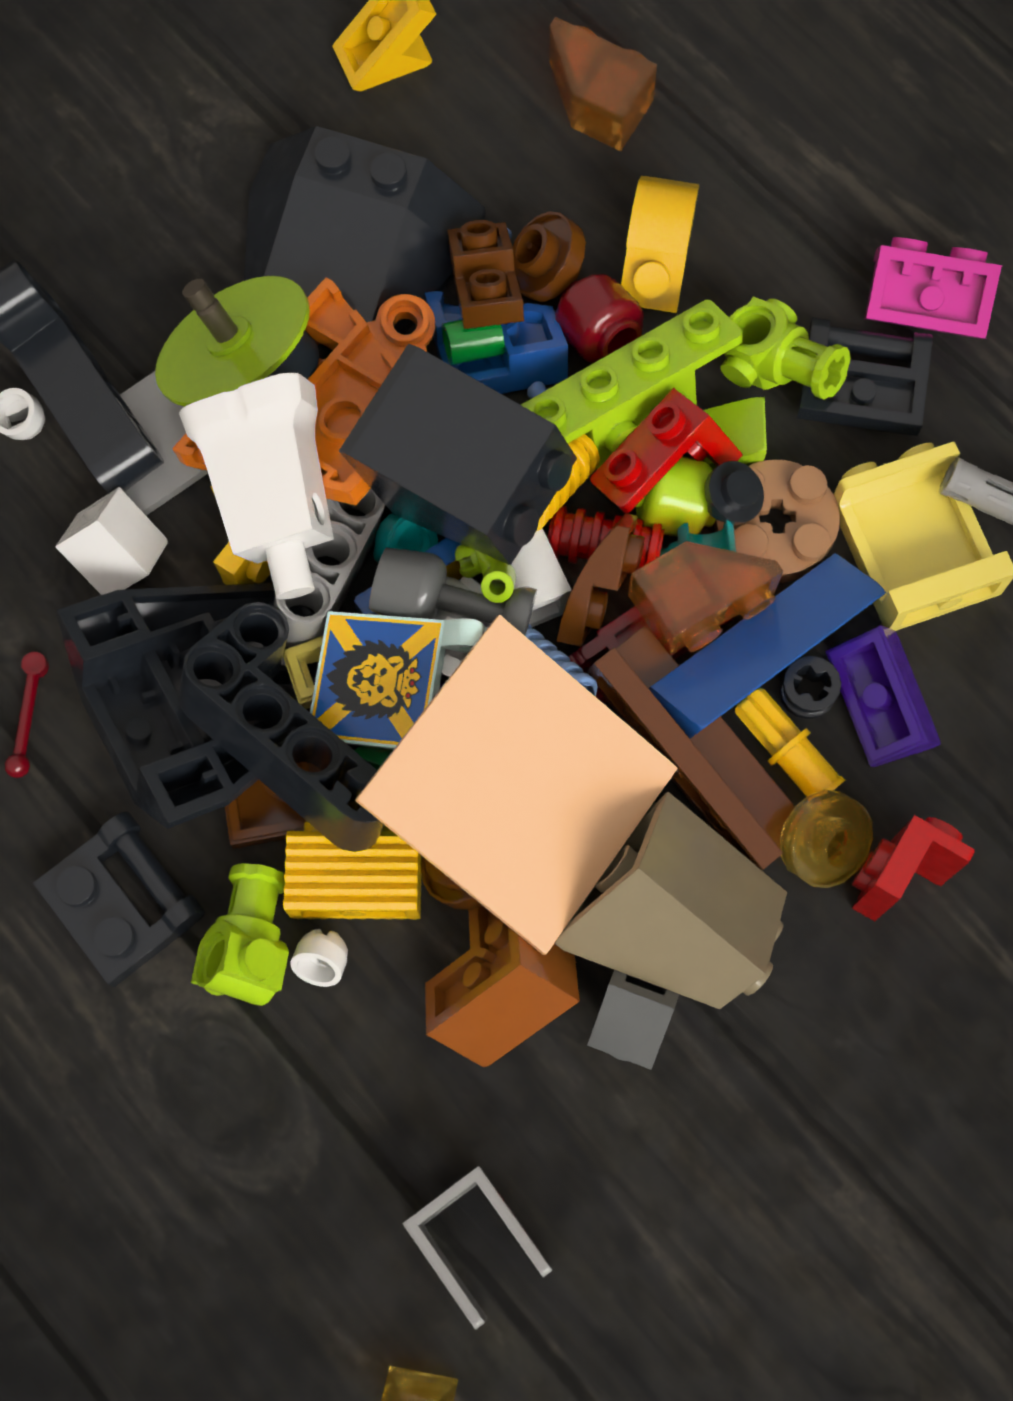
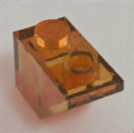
M555 17L550 24V64L571 128L622 151L654 100L657 64L648 61L641 53L635 50L623 49L598 37L593 31L584 26H574Z
M685 541L631 573L628 596L670 655L685 646L690 652H694L703 648L721 634L722 629L720 625L739 614L744 620L750 619L769 607L776 599L774 593L783 574V569L776 560Z

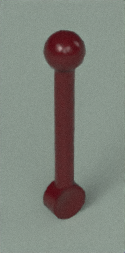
M36 651L26 654L21 661V667L27 677L13 754L4 763L6 773L13 778H22L30 770V762L26 757L38 683L39 678L45 676L49 670L47 659Z

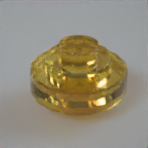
M823 790L810 794L795 806L785 821L780 837V849L783 852L781 858L787 870L812 887L830 888L844 883L859 870L869 854L873 841V822L866 807L843 792Z

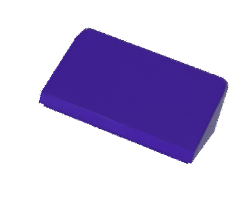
M881 625L825 651L829 662L833 664L839 673L841 680L840 691L870 767L889 763L941 745L940 738L895 630Z

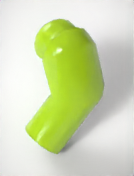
M462 544L456 548L455 558L460 563L461 568L459 571L462 576L472 578L480 573L483 574L481 590L486 599L494 603H502L511 597L516 581V572L512 565H508Z

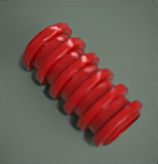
M563 505L551 518L548 541L557 560L562 555L568 556V562L572 564H577L578 559L588 561L607 533L623 515H616L614 520L605 519L604 512L597 511L595 517L586 516V509L578 508L576 514L568 513L567 506ZM637 518L634 535L645 537L639 569L645 570V576L653 577L654 572L658 571L665 529H662V524L654 523L652 528L644 526L643 520Z

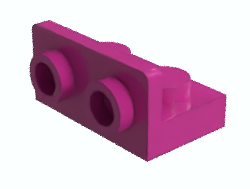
M893 237L891 247L881 245L876 249L873 261L876 263L864 319L986 339L1002 265L986 263L987 252L952 247L950 257L926 253L927 242L901 237Z

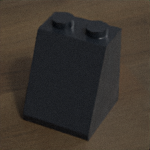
M409 343L339 449L342 456L394 515L508 565L513 563L521 548L529 543L535 535L539 519L556 492L560 491L568 482L572 466L577 460V457L555 424L423 349Z

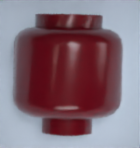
M594 274L571 283L563 292L555 312V319L560 324L569 346L583 360L593 364L641 337L644 313L638 301L615 279L605 274Z

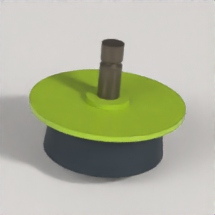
M263 276L245 280L215 295L203 279H195L189 282L184 287L182 295L193 308V311L181 321L165 342L157 360L155 377L158 388L169 401L180 406H187L222 392L234 391L240 386L277 374L299 373L308 379L317 368L319 350L314 339L305 331L310 313L306 294L293 280L280 276Z

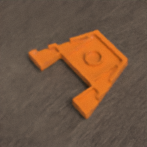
M326 277L308 296L310 313L305 331L315 341L331 349L332 352L307 380L315 385L318 412L315 425V440L326 499L356 506L371 488L342 456L339 449L392 370L397 359L372 334L368 323L359 312L350 307L337 285ZM185 434L172 448L174 453L184 465L207 471L201 451L196 443Z

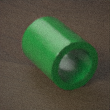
M462 319L442 323L441 330L444 349L451 366L499 356L505 353V342L501 324L464 329Z

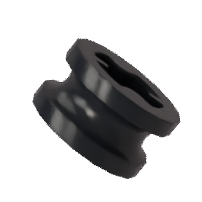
M808 656L798 659L790 665L781 682L780 695L782 703L790 713L799 718H820L830 711L840 694L841 680L839 673L833 664L823 658ZM801 675H807L812 683L819 681L824 683L825 686L818 696L821 700L814 701L809 693L798 695L795 689L798 688L802 680Z

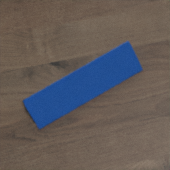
M834 553L648 689L690 739L883 596L886 591L875 580Z

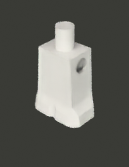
M282 373L240 386L234 391L222 392L193 402L183 407L179 412L187 436L196 443L203 455L233 554L257 564L264 561L268 562L277 599L296 598L315 590L305 548L334 540L315 440V425L318 412L315 385L299 373Z

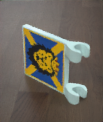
M328 611L310 713L347 745L394 750L438 693L446 649L469 653L488 627H484L483 623L475 619L437 620Z

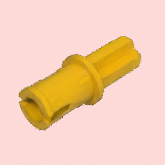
M756 689L738 703L735 708L736 715L772 756L768 760L770 765L772 766L777 762L806 795L813 807L845 781L843 776H839L807 739L811 732L807 728L801 732L765 689Z

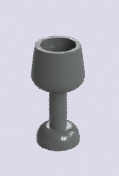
M388 547L383 551L372 584L369 610L385 616L435 619L440 609L487 623H492L496 616L501 615L526 636L537 589L526 586L518 587L513 590L508 600L502 603H494L486 599L483 594L446 584L447 568L444 561L436 554Z

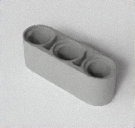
M372 489L367 492L356 506L326 499L334 540L305 548L315 590L309 594L291 599H277L275 594L273 607L282 612L287 618L289 625L286 647L290 648L323 636L327 612L339 611L375 542L376 532L380 526L385 504ZM356 509L364 513L365 516L356 517L349 515L343 510ZM328 556L335 558L341 564L329 566L322 564L316 558ZM302 605L312 609L315 614L302 617L295 615L288 608Z

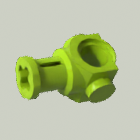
M753 296L747 305L737 309L729 317L743 332L742 343L724 353L726 359L720 366L724 376L734 384L743 388H750L751 385L766 390L778 385H785L793 380L810 387L814 396L821 399L833 397L840 390L850 365V351L847 347L840 344L827 347L809 340L806 329L795 324L797 321L795 312L782 301L773 298L764 301Z
M241 863L230 868L228 878L233 885L228 913L218 917L215 924L209 928L201 940L191 983L203 987L207 992L215 996L227 995L257 1006H263L271 1000L276 992L282 990L289 954L286 943L280 940V929L273 924L278 895L284 892L285 879L284 873L275 868L260 864Z

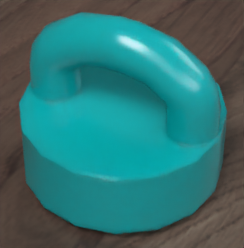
M393 513L389 514L381 522L376 532L373 552L374 560L379 564L386 547L425 552L438 543L437 533L400 518Z

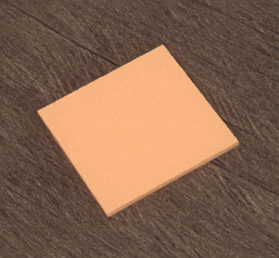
M498 615L355 801L542 955H546L678 767L505 618Z

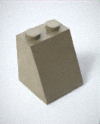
M667 792L649 808L558 937L555 944L571 954L721 1009L742 992L747 996L755 993L770 976L773 969L770 957L774 942L779 937L784 926L780 919L787 891L670 792Z

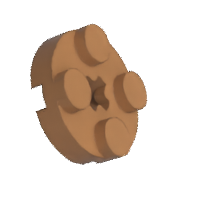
M787 460L756 462L749 465V467L758 475L762 483L764 502L761 511L755 518L746 523L734 525L737 556L733 561L743 567V573L759 581L784 583L798 580L810 572L814 566L822 562L834 545L840 525L837 500L834 493L827 486L826 476L814 466H802L799 463ZM770 509H780L783 511V514L791 517L792 522L786 523L783 533L778 534L773 533L770 523L761 522L759 516L767 515ZM716 520L714 522V533L722 530L725 522Z

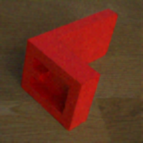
M673 388L591 476L590 481L624 513H629L684 454L696 461H703L707 457L717 466L728 461H738L743 454L706 412Z

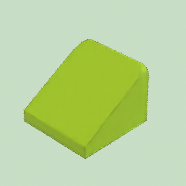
M764 397L748 398L703 410L743 454L737 462L749 466L756 462L764 461L767 450ZM707 457L704 459V461H706L710 465L712 470L717 467V465H715Z

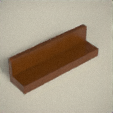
M643 627L616 649L613 647L598 659L586 673L596 680L597 689L622 720L678 767L671 777L672 781L708 825L759 869L764 870L783 854L780 848L805 828L807 824L806 819L721 716L689 739L648 689L679 665L648 628Z

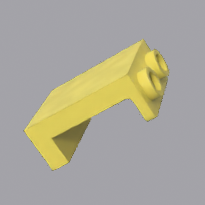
M955 442L934 447L933 443H923L904 452L899 457V460L877 466L875 462H867L855 466L842 476L834 493L839 507L840 528L858 569L879 583L886 591L883 596L873 602L882 625L895 631L999 596L1013 579V563L1008 552L992 554L971 506L939 493L946 471L960 454Z

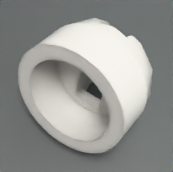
M9 388L0 393V433L15 440L32 439L39 434L45 423L44 409L39 400L20 388ZM26 419L25 421H23V422H21V423H19V424H17V425H15V426H11V422L21 421V420Z
M321 929L312 930L305 934L297 944L291 959V968L300 979L307 983L323 987L333 986L341 980L347 963V946L337 932L330 931L327 935H324Z

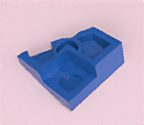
M426 292V303L432 309L435 317V333L433 338L438 358L449 364L444 349L441 326L442 323L461 320L460 308L456 305L444 304L443 292ZM525 303L523 304V322L501 324L505 342V353L503 355L452 366L500 394L528 389L531 384L537 381L543 382L544 385L560 383L568 378V344L560 324L555 319L553 306Z

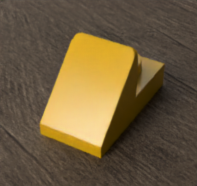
M369 0L332 45L353 90L360 92L425 68L432 63V58L420 35L436 16L430 0Z

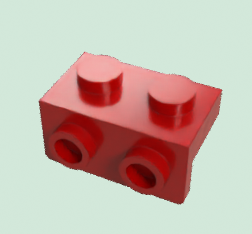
M914 815L891 841L883 838L875 851H871L852 882V886L861 890L852 909L875 922L900 900L914 873L938 886H942L969 863L975 850L961 842L963 835L952 825L934 817H927L924 821Z

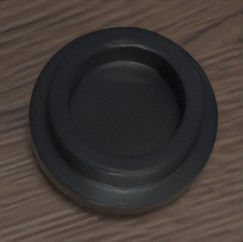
M728 461L714 468L709 473L705 482V498L708 513L720 522L728 520L733 525L743 524L755 518L761 511L764 502V490L758 475L749 466L737 461Z

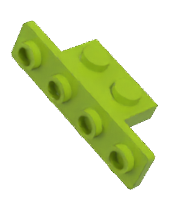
M704 300L526 401L521 406L555 424L567 443L584 434L590 437L598 448L600 456L598 469L673 388L697 405L695 370L740 345L743 341L742 329L713 301Z

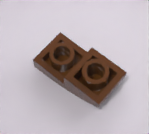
M474 220L465 223L461 228L447 229L453 275L464 329L523 322V299L515 274L513 247L506 223Z
M625 513L607 533L587 561L568 598L561 619L557 642L581 647L591 628L600 630L604 621L608 592L598 591L599 587L618 591L627 573H638L645 541L644 536L634 535L638 516Z

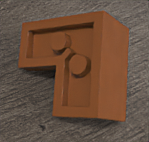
M481 905L469 910L470 950L425 983L426 1035L476 1064L487 1067L580 1002L574 954L562 950L554 943L546 955H542Z

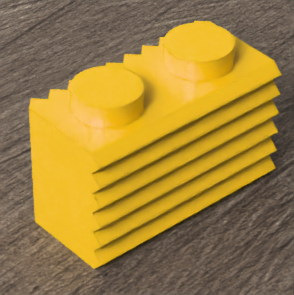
M307 821L304 822V831H287L283 907L290 918L421 919L422 855L388 827L384 826L381 836L373 846L357 852L342 850Z

